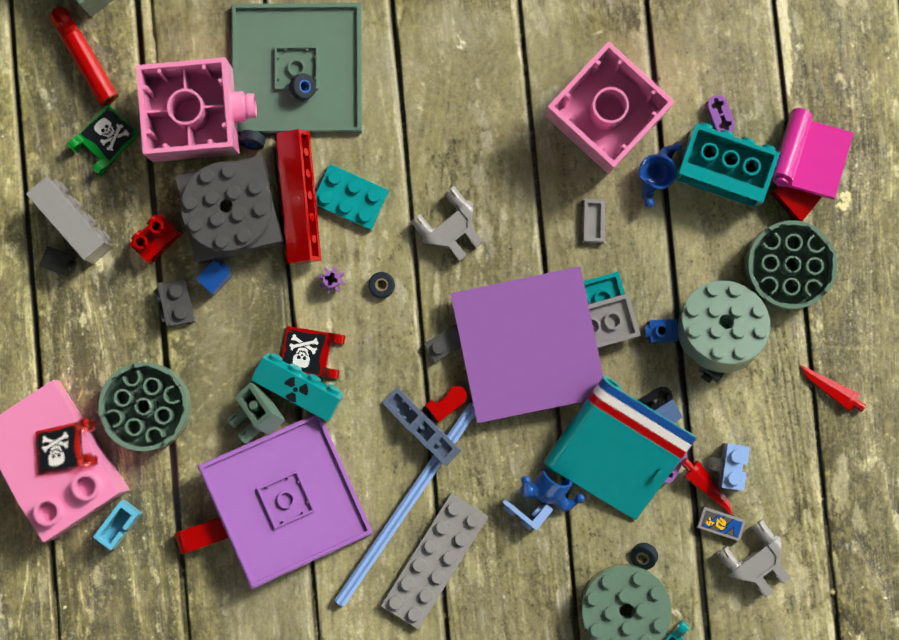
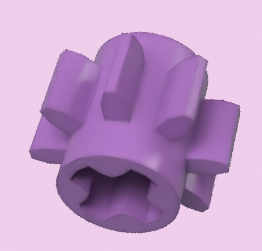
M335 266L333 271H329L325 267L326 273L324 276H318L320 279H323V283L319 286L321 288L327 286V293L329 294L331 289L340 292L339 285L346 284L344 281H341V277L345 274L343 272L337 274V267ZM334 275L338 281L337 283L333 282L332 286H330L326 279Z

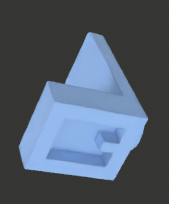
M504 498L502 500V503L505 504L503 509L511 516L516 513L521 517L520 523L528 530H531L533 527L537 531L553 511L547 504H544L543 507L539 504L531 514L534 516L531 520L507 499Z

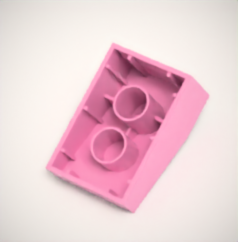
M59 380L50 381L0 414V470L18 504L43 543L57 539L130 490ZM68 426H76L75 451L79 466L40 473L42 468L39 466L40 452L38 451L37 436L40 435L38 434L60 430Z

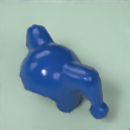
M680 142L663 147L658 154L649 155L640 163L639 177L643 183L641 197L648 208L654 205L652 197L656 189L667 188L676 179L677 167L671 158L676 151L682 149Z
M540 471L531 484L528 476L521 478V495L527 498H536L545 504H554L562 512L570 511L578 503H582L585 500L584 495L580 493L574 499L566 498L565 495L572 485V481L569 479H565L561 484H558L551 480L544 471Z

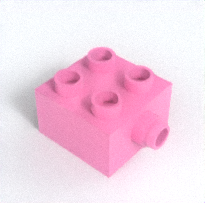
M226 58L136 65L143 154L152 162L240 155L237 123L247 122V118H257L255 94L247 93L245 95L244 91L235 92L233 68Z

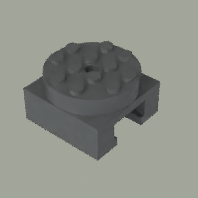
M262 155L235 162H218L198 171L175 176L181 198L183 221L188 229L195 262L202 265L213 260L219 261L285 245L279 218L277 219L269 187L271 182L266 161ZM226 201L231 202L233 205L232 210L228 213H224L221 210Z

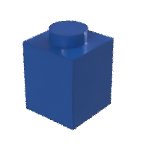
M213 260L196 279L210 293L216 295L232 278V275L229 273L231 268L222 260L219 263Z

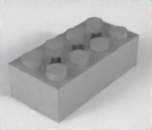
M46 176L26 193L27 196L83 260L95 264L113 248L110 244L112 239L104 230L95 227L98 224L90 214L81 211L83 206L76 198L67 195L69 190L61 181L59 182L57 179L52 180Z

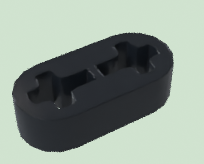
M658 387L639 398L638 401L643 404L651 402L652 405L649 408L655 411L671 401L673 395L669 388ZM659 391L662 393L667 392L668 394L665 397L666 402L660 400L655 403L653 399L659 396Z

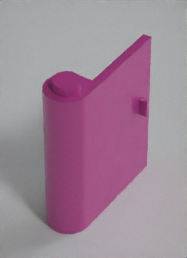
M792 109L779 149L780 155L771 179L780 187L786 186L835 200L854 132L811 121L812 114L806 109Z

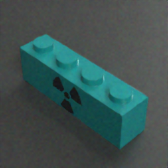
M267 353L264 355L251 380L329 422L344 396L340 392L341 390L334 385H326L316 375H308L302 372V369L291 363L289 365L282 361V357L277 354Z

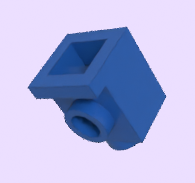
M677 319L649 320L648 325H645V338H649V343L678 341ZM659 327H664V335L658 333Z

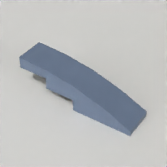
M398 387L382 402L407 430L413 433L443 465L447 466L462 451Z

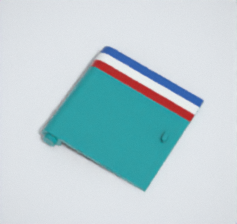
M603 376L545 457L544 462L546 469L550 472L559 473L629 517L637 520L697 438L623 392L621 386L613 379Z

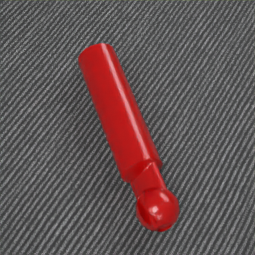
M64 7L52 9L49 16L50 22L56 27L62 37L64 46L99 105L104 106L116 100L119 96L81 30H78L70 12Z

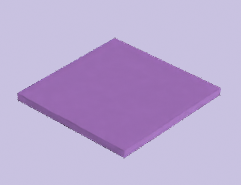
M581 266L450 293L477 423L586 401L602 379L603 372Z
M315 414L197 466L251 589L373 533L322 418Z

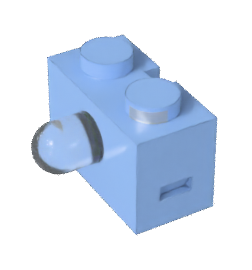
M723 443L722 458L713 457L709 459V469L720 471L718 487L744 491L746 472H742L743 464L748 465L749 446Z

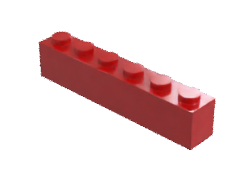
M296 129L276 133V149L279 160L278 170L280 172L279 188L282 194L281 210L284 216L283 232L286 238L285 254L288 264L322 261L310 131Z

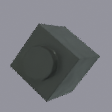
M47 246L39 266L69 277L70 273L75 271L77 261H75L76 256Z

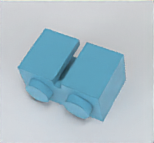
M120 501L93 538L109 550L116 549L128 532L126 530L133 527L142 515V512L128 501Z

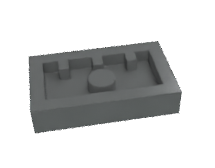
M187 279L157 283L158 289H155L158 302H161L163 310H160L162 322L166 323L168 327L195 322L196 319Z

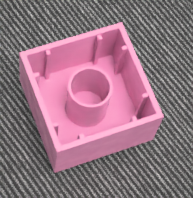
M608 41L547 107L545 117L610 175L665 116L675 101Z

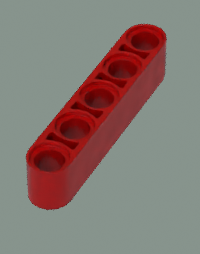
M220 517L174 533L181 554L228 538Z

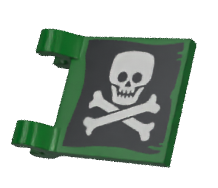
M107 105L66 145L74 154L85 145L96 155L100 161L92 169L101 177L140 133L110 105Z

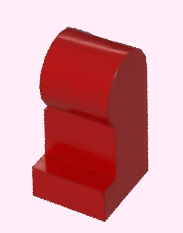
M454 386L449 390L448 395L437 404L431 400L426 406L438 422H440L466 401L467 393L463 387Z

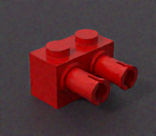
M161 213L158 216H152L147 221L148 226L143 231H137L131 237L132 242L129 244L151 265L182 235Z

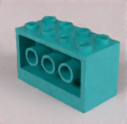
M696 123L689 132L677 167L675 181L753 208L761 205L764 202L780 152L775 151V147L767 144L762 146L754 144L755 141L747 137H742L741 139L734 137V134L730 131L714 130L710 124ZM704 152L708 153V155H709L710 157L707 158V157L704 155ZM725 159L729 161L730 165L726 164Z

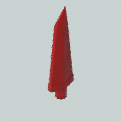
M800 365L806 378L843 406L845 410L850 411L854 407L862 412L865 409L866 404L857 399L860 393Z
M684 458L680 464L687 470L684 475L685 479L694 484L733 516L730 501L702 467V464L699 461L692 464L687 458Z

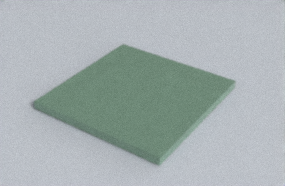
M361 3L231 4V53L235 92L244 91L245 95L247 93L255 94L257 105V118H247V122L237 123L238 134L243 130H253L261 134H276L296 129L310 131V133H362ZM301 73L310 75L316 84L314 95L306 100L294 98L289 89L290 80L295 75ZM301 83V89L304 90L305 87H304V85Z

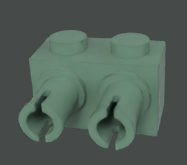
M251 382L235 396L241 407L227 419L236 429L247 418L250 419L251 423L238 433V437L245 444H248L259 432H265L270 435L285 421L266 391Z

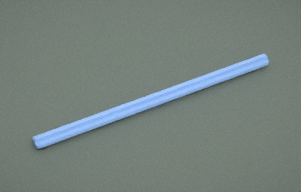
M471 402L447 435L455 444L475 416L474 405ZM435 455L432 456L335 598V602L342 607L346 605L442 463Z

